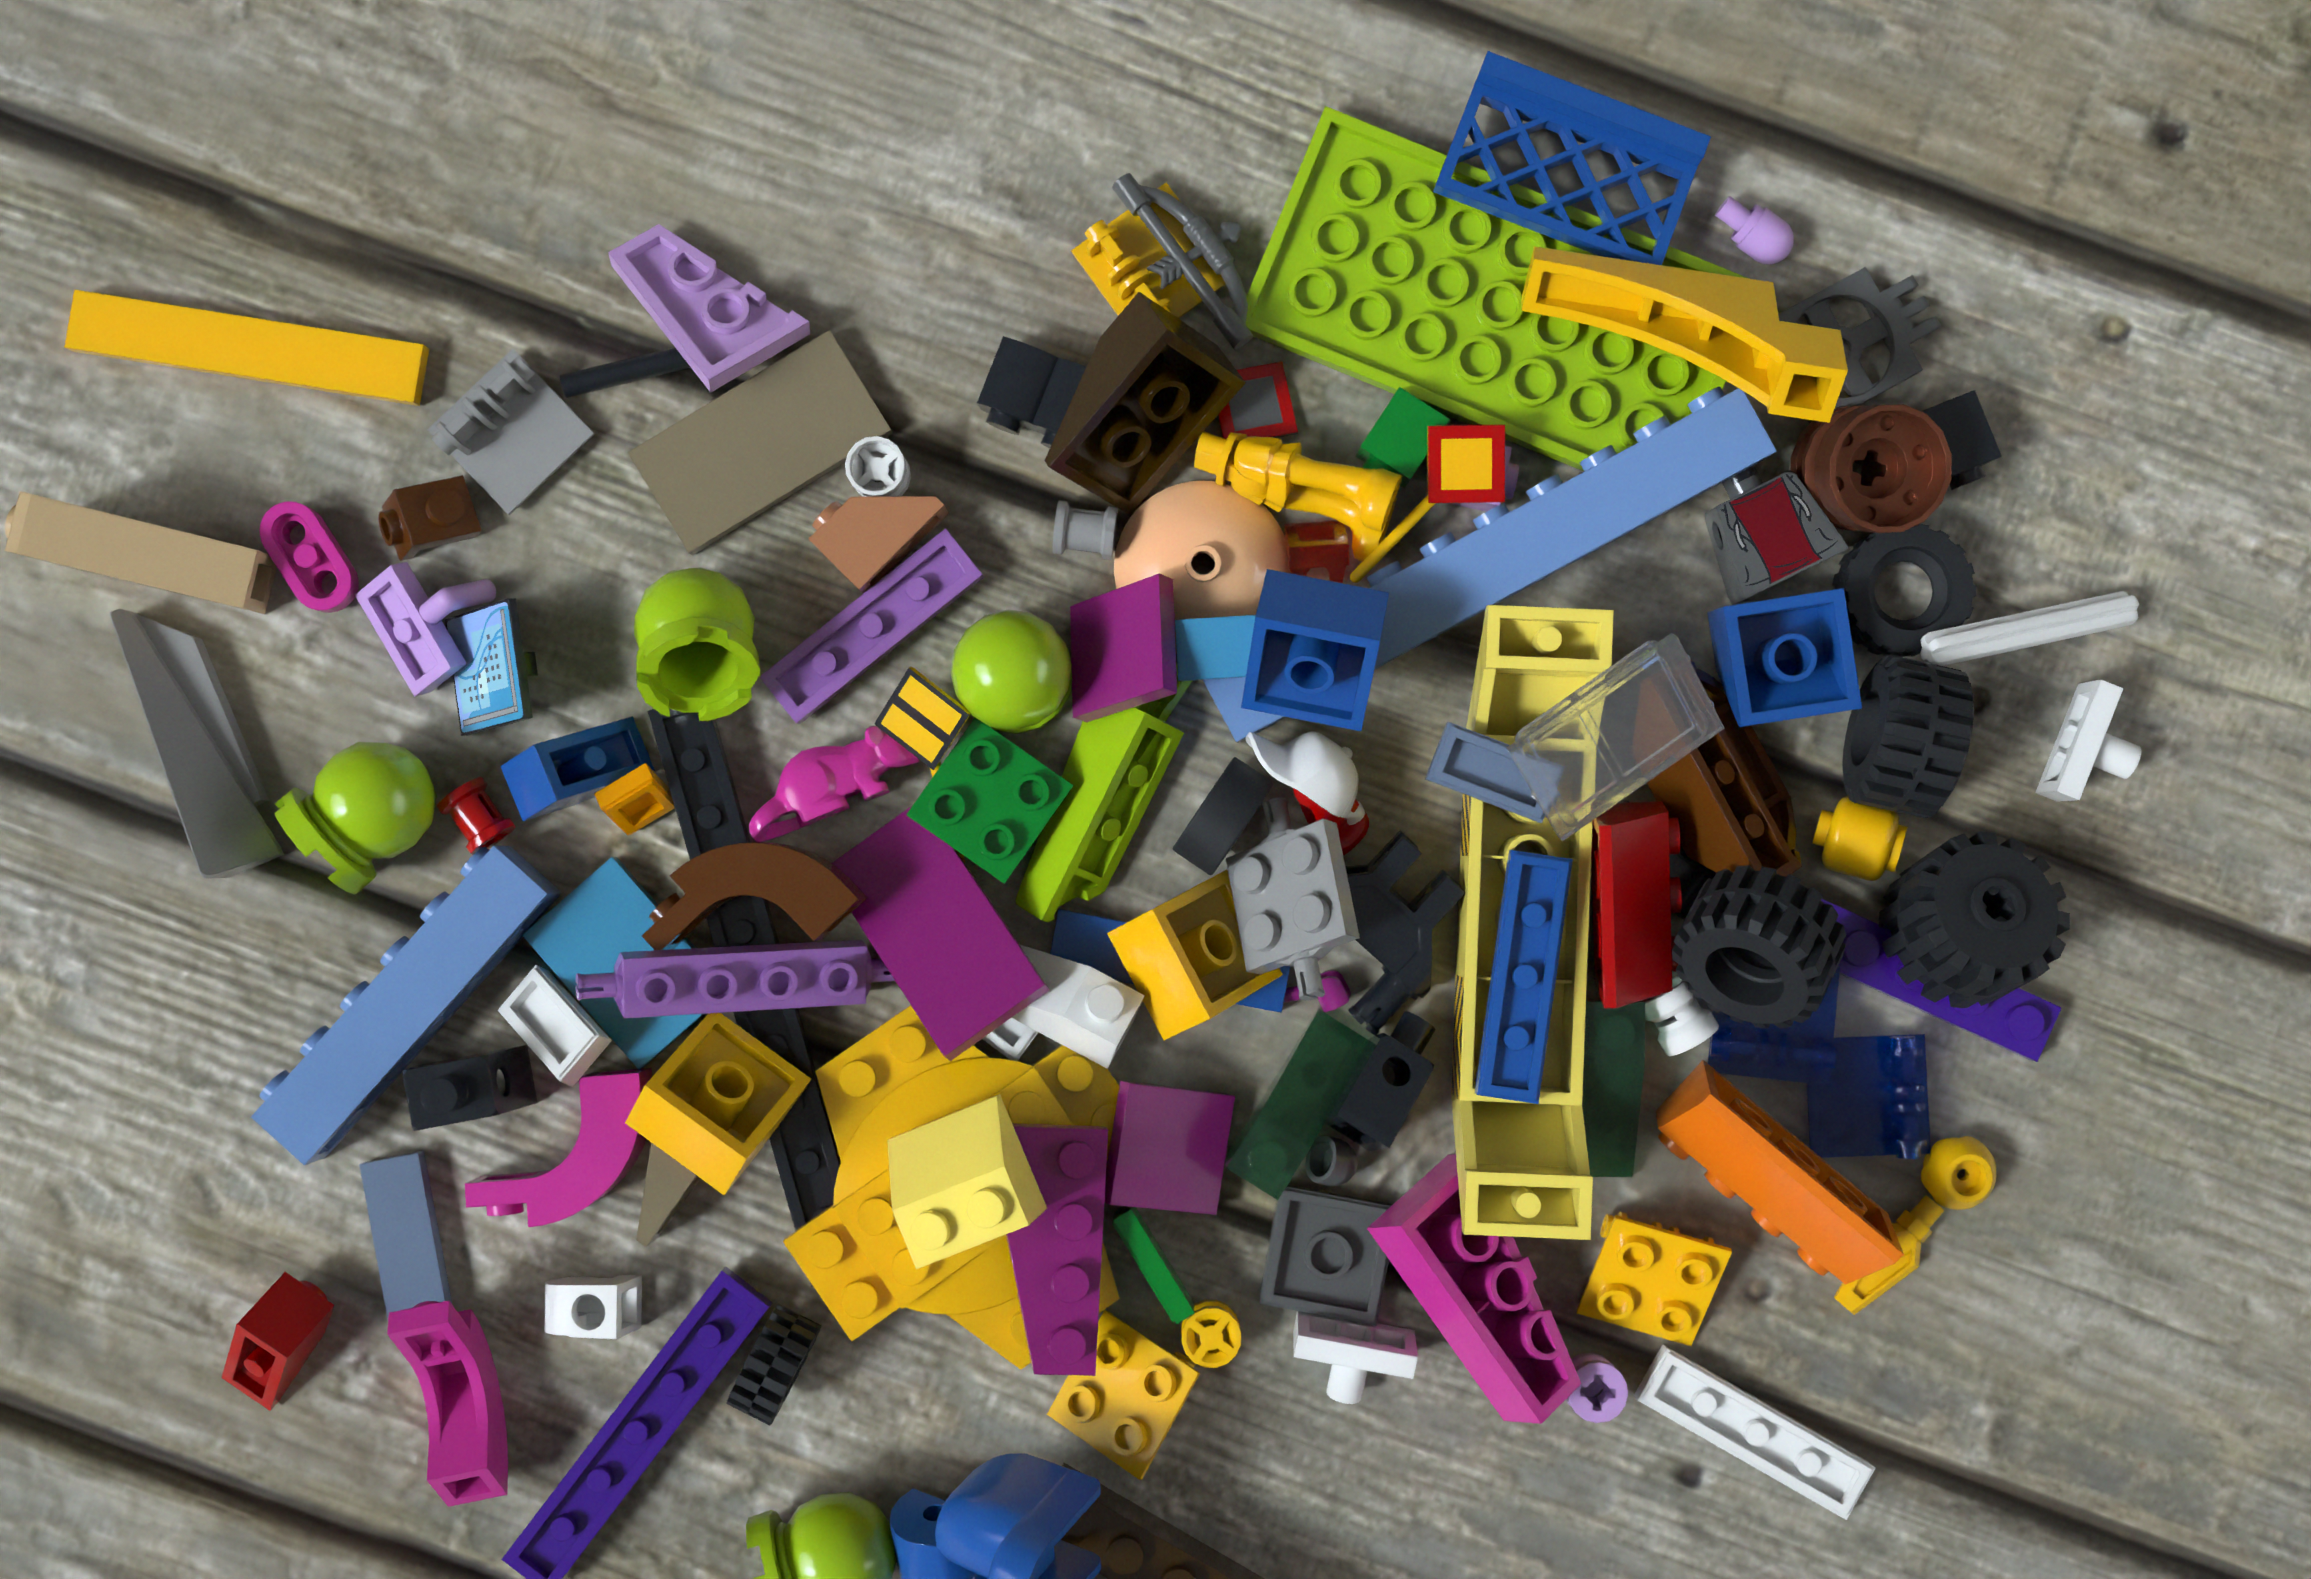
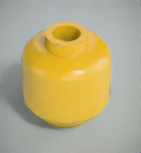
M1845 796L1838 802L1834 812L1822 809L1812 844L1824 847L1822 861L1827 869L1867 881H1876L1883 876L1885 870L1895 872L1908 826L1899 824L1898 812L1854 803L1849 800V796Z

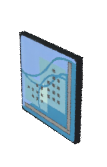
M508 598L445 619L446 629L467 663L453 674L461 736H468L533 718L527 676H538L535 652H523L516 598Z

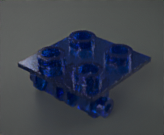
M1840 966L1837 967L1817 1011H1813L1811 1017L1803 1023L1794 1021L1792 1027L1780 1029L1774 1024H1770L1768 1029L1755 1027L1751 1022L1744 1021L1741 1024L1733 1021L1729 1015L1721 1011L1717 1013L1712 1010V1015L1717 1021L1719 1028L1710 1037L1708 1064L1720 1074L1830 1086L1831 1069H1834L1836 1062V1045H1833Z
M1925 1034L1804 1038L1809 1145L1811 1150L1821 1158L1896 1155L1898 1159H1919L1921 1154H1930Z

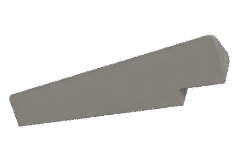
M123 609L110 612L112 624L201 876L203 878H230L284 855L281 846L256 806L270 800L203 640L184 631L146 618L144 615Z

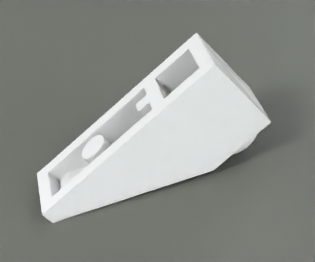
M1020 945L1050 990L1012 1018L1108 1069L1133 1024L1145 995L1090 966Z

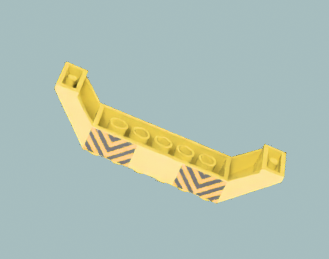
M1487 605L1485 610L1466 728L1564 765L1542 823L1462 794L1459 884L1465 891V894L1458 900L1451 1100L1461 1222L1464 1235L1591 1240L1593 1176L1590 1175L1582 1109L1595 741L1608 674L1611 673L1614 610ZM1509 850L1573 859L1539 1104L1475 1094Z

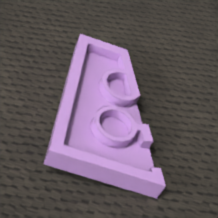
M660 224L608 252L613 269L710 392L810 335V324L807 319L793 310L788 314L766 299L765 292L749 282L743 285L717 268L714 259Z

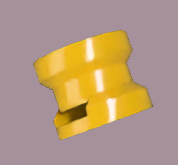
M1205 1299L1195 1303V1313L1182 1321V1345L1186 1355L1195 1364L1204 1368H1218L1228 1364L1237 1355L1241 1346L1240 1323L1236 1313L1228 1304L1219 1300ZM1208 1323H1214V1325L1204 1326Z

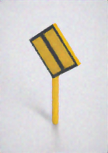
M911 666L904 674L874 724L929 766L933 777L941 766L942 758L971 713ZM957 851V853L965 863L964 856Z

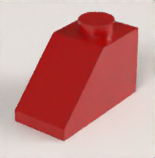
M284 1272L236 1324L221 1378L271 1411L325 1334L335 1305L328 1301L325 1293L315 1284L308 1281H299L287 1272Z

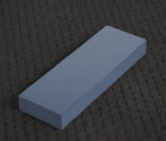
M424 1150L359 1164L387 1319L390 1312L413 1308L421 1302H443L450 1300L452 1303Z

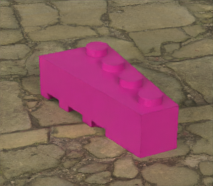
M1456 1154L1447 1155L1377 1218L1367 1230L1503 1421L1542 1424L1581 1385V1381L1551 1310H1544L1533 1284L1537 1276L1529 1257L1521 1256L1514 1237L1463 1234Z

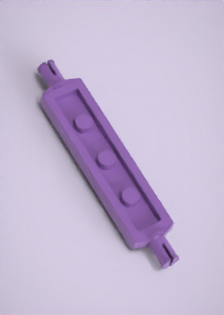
M862 940L632 951L619 953L613 973H577L576 997L577 1000L614 997L623 1018L866 1004V997L871 988V982L895 980L881 958L871 959L867 945Z

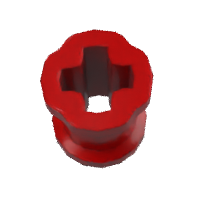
M477 777L464 783L446 795L437 804L442 815L449 814L468 840L466 848L472 855L483 847L491 848L516 828L510 818L504 819L485 792L488 784L483 777Z

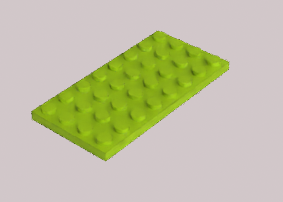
M1325 106L1247 294L1248 311L1245 325L1251 331L1253 337L1395 394L1398 388L1401 387L1439 413L1466 424L1505 425V440L1583 472L1584 470L1580 462L1610 445L1613 446L1618 454L1638 443L1633 434L1637 430L1663 416H1666L1672 425L1692 414L1687 405L1688 403L1720 386L1723 390L1726 380L1679 356L1642 341L1602 328L1522 311L1521 298L1534 246L1589 255L1595 254L1434 193V187L1447 155ZM1465 162L1456 164L1451 179L1474 188L1491 181L1487 171ZM1519 184L1509 186L1518 205L1532 209L1547 203L1544 195ZM1497 191L1494 192V193H1491V194H1493V195L1499 197ZM1573 206L1564 208L1573 226L1587 231L1602 225L1600 218ZM1553 213L1547 215L1554 218ZM1627 228L1620 229L1628 247L1651 255L1656 240ZM1608 234L1602 236L1610 240ZM1671 246L1668 247L1662 266L1747 278Z

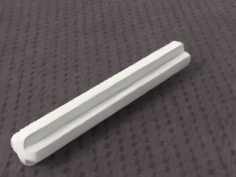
M2120 591L1928 632L1921 638L1922 650L1920 654L1922 660L1926 663L1946 666L2134 624L2139 618L2137 612L2139 602L2136 596H2129L2126 592Z

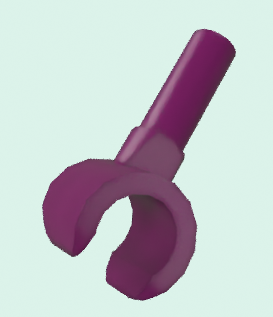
M1332 969L1320 973L1325 995L1317 999L1323 1011L1329 1012L1348 1003L1351 991L1343 975ZM1298 986L1286 988L1283 1003L1300 1000Z

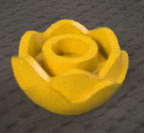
M1971 1136L1945 1138L1937 1141L1925 1155L1921 1170V1181L1937 1204L1953 1210L1970 1209L1986 1200L1994 1189L1996 1183V1163L1988 1148ZM1964 1169V1177L1958 1179V1171Z

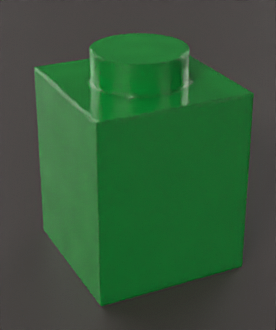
M1399 387L1361 444L1355 457L1364 462L1361 468L1385 469L1402 475L1400 486L1405 489L1427 455V426H1446L1450 419Z

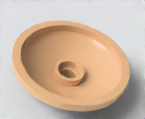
M1199 480L1176 484L1165 488L1146 500L1125 525L1117 544L1114 559L1116 589L1156 574H1162L1173 579L1174 621L1180 619L1256 615L1267 569L1291 573L1287 541L1281 527L1271 512L1263 504L1258 505L1239 495L1231 485L1225 484L1223 487L1217 485L1215 481ZM1199 554H1207L1214 560L1215 567L1208 574H1198L1191 565L1193 558ZM1175 630V648H1176V630Z

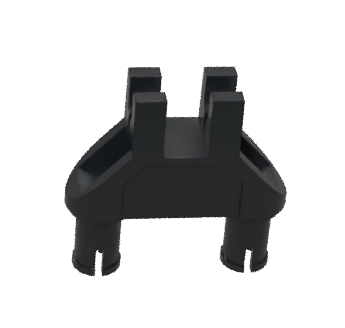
M1401 830L1368 864L1345 866L1360 937L1356 941L1383 964L1381 968L1384 971V974L1348 1011L1360 1024L1364 1022L1367 1025L1365 1027L1366 1030L1375 1036L1410 997L1414 1000L1418 997L1424 998L1430 991L1432 976V929L1465 894L1461 885L1444 869L1410 903L1394 890L1392 886L1422 854L1418 849L1419 847Z

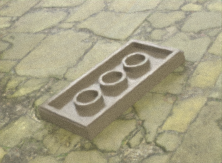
M829 329L627 453L686 550L693 556L844 464L848 452L858 441L865 437L873 436L886 438L893 434Z

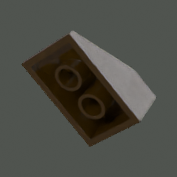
M1138 292L1099 338L1044 461L1052 470L1130 515L1246 382L1218 345L1141 292Z

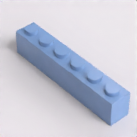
M493 846L490 850L483 847L473 854L460 871L465 878L450 895L446 891L440 893L426 906L420 915V918L425 923L410 939L407 936H403L385 952L380 960V963L385 967L370 984L367 981H363L350 991L340 1004V1008L345 1011L331 1028L325 1025L314 1032L300 1048V1053L305 1057L290 1073L287 1070L280 1072L261 1091L259 1097L265 1102L256 1110L251 1118L303 1165L316 1162L328 1156L522 939V935L539 920L562 894L558 888L511 846Z

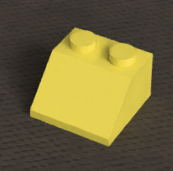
M1000 1094L887 1140L892 1212L916 1269L1029 1226L1047 1209Z

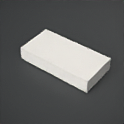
M538 965L534 966L498 1009L500 1014L560 1082L572 1087L612 1041L548 970Z

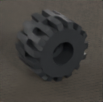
M1979 831L1969 839L1963 833L1950 838L1899 874L1901 877L1889 885L1883 898L1891 904L1879 912V927L1889 929L1891 937L1883 941L1882 946L1887 958L1898 955L1904 967L1896 973L1907 985L1916 979L1924 984L1921 996L1936 1003L1949 995L1950 1006L1955 1008H1968L1977 1002L1983 1006L2038 978L2050 969L2049 963L2060 958L2066 943L2057 936L2070 929V913L2059 911L2057 903L2065 899L2066 894L2061 882L2050 885L2043 873L2051 867L2040 855L2032 860L2023 855L2026 844L2010 837L1998 845L1996 832Z

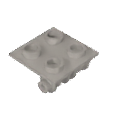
M514 349L507 353L427 429L433 435L431 439L447 455L451 454L508 515H511L595 435Z

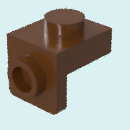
M463 475L394 489L382 505V511L379 512L378 516L382 537L388 546L395 547L400 561L412 559L422 549L476 538L482 531Z

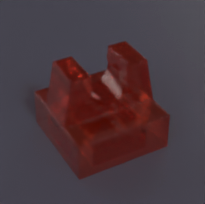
M1337 520L1284 524L1286 554L1291 574L1307 576L1311 568L1325 567L1327 568L1329 581L1343 583L1346 566H1349V542L1344 524Z

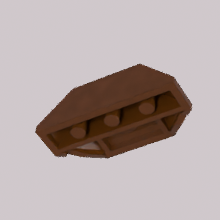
M1686 655L1677 658L1642 678L1639 683L1630 753L1655 799L1662 801L1668 810V818H1678L1680 844L1687 857L1715 872L1723 869L1734 872L1737 866L1750 865L1755 871H1760L1763 866L1775 869L1777 874L1787 877L1788 874L1791 875L1802 867L1800 853L1795 850L1796 825L1791 796L1753 727L1738 726L1722 684L1710 674L1696 668L1695 662Z

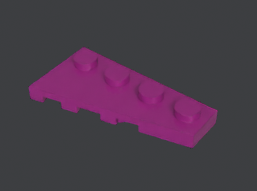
M1012 1123L1047 1206V1209L1029 1226L1006 1234L1032 1370L1036 1375L1096 1376L1108 1129L1105 1126Z

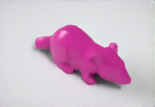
M870 726L866 729L864 740L855 741L846 746H821L803 750L790 759L784 767L775 796L765 803L752 817L749 823L750 834L756 843L767 842L849 810L847 798L860 792L865 801L884 796L890 791L886 782L879 780L880 777L890 768L918 763L920 759L877 726ZM796 813L794 818L773 823L774 820L781 816Z

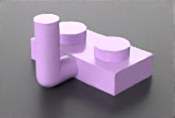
M403 562L390 565L356 593L355 597L415 697L432 692L467 664L443 624L442 619L454 610L492 602L496 597V588L490 580L482 579L442 588L428 598L409 564Z

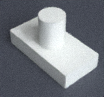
M2104 680L2078 684L2035 793L2057 802L2080 800L2092 767L2123 779L2131 776L2139 763L2141 747L2106 733L2124 688Z
M1297 1311L1293 1329L1294 1357L1332 1364L1326 1393L1333 1400L1345 1404L1360 1402L1367 1371L1410 1379L1414 1378L1418 1359L1415 1330L1378 1323L1375 1326Z

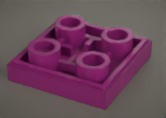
M1156 574L1070 606L1073 718L1090 722L1177 693L1173 579L1162 574Z
M1120 1080L1106 1167L1105 1203L1118 1206L1216 1215L1235 1096L1220 1092Z

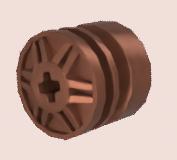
M1904 404L1842 406L1834 409L1830 423L1813 420L1803 430L1791 455L1790 470L1797 475L1836 529L1873 533L1903 532L1925 522L1942 503L1951 481L1952 454L1943 431L1924 412ZM1854 462L1862 464L1861 474L1852 472Z

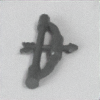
M1131 173L1121 176L1113 184L1112 189L1130 213L1141 218L1169 255L1164 256L1161 260L1147 267L1148 271L1161 276V289L1180 279L1183 274L1215 316L1214 324L1232 348L1238 350L1246 345L1253 337V334L1245 325L1248 311L1247 296L1241 278L1234 266L1235 259L1223 244L1227 240L1236 243L1241 234L1242 225L1238 222H1223L1220 225L1222 231L1214 234V231L1201 215L1196 216L1187 206L1170 194L1157 188L1139 185ZM1152 203L1159 205L1184 225L1183 231L1195 246L1193 249L1186 253L1150 207ZM1203 256L1215 274H1221L1228 288L1233 308H1227L1193 264L1194 260Z

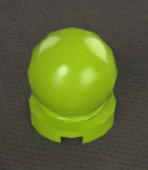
M701 567L673 570L666 573L644 591L634 620V636L639 647L636 656L637 688L645 703L662 715L670 717V709L683 713H698L699 721H710L731 715L746 705L752 698L751 688L757 681L758 676L760 677L759 654L752 641L755 618L742 588L723 574Z
M1004 610L985 615L965 630L954 649L950 673L956 696L968 712L971 713V716L995 731L1021 734L1041 729L1060 713L1064 704L1067 703L1071 696L1072 670L1069 650L1053 626L1032 613Z
M357 742L332 756L316 776L313 794H308L304 790L294 787L275 803L280 809L274 814L285 833L305 857L317 850L336 869L328 879L344 891L357 894L373 881L377 875L371 862L372 859L393 858L415 846L432 824L437 794L429 772L422 761L406 748L388 743Z
M850 1491L818 1495L800 1505L788 1523H784L777 1511L774 1510L748 1517L746 1523L747 1549L756 1546L760 1547L761 1560L765 1575L753 1579H891L897 1564L889 1520L875 1502Z

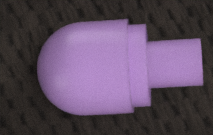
M1729 196L1715 214L1717 218L1734 229L1730 239L1736 242V247L1758 263L1766 265L1776 264L1784 260L1792 250L1794 235L1791 227L1767 207L1762 208L1756 204L1751 210H1748Z

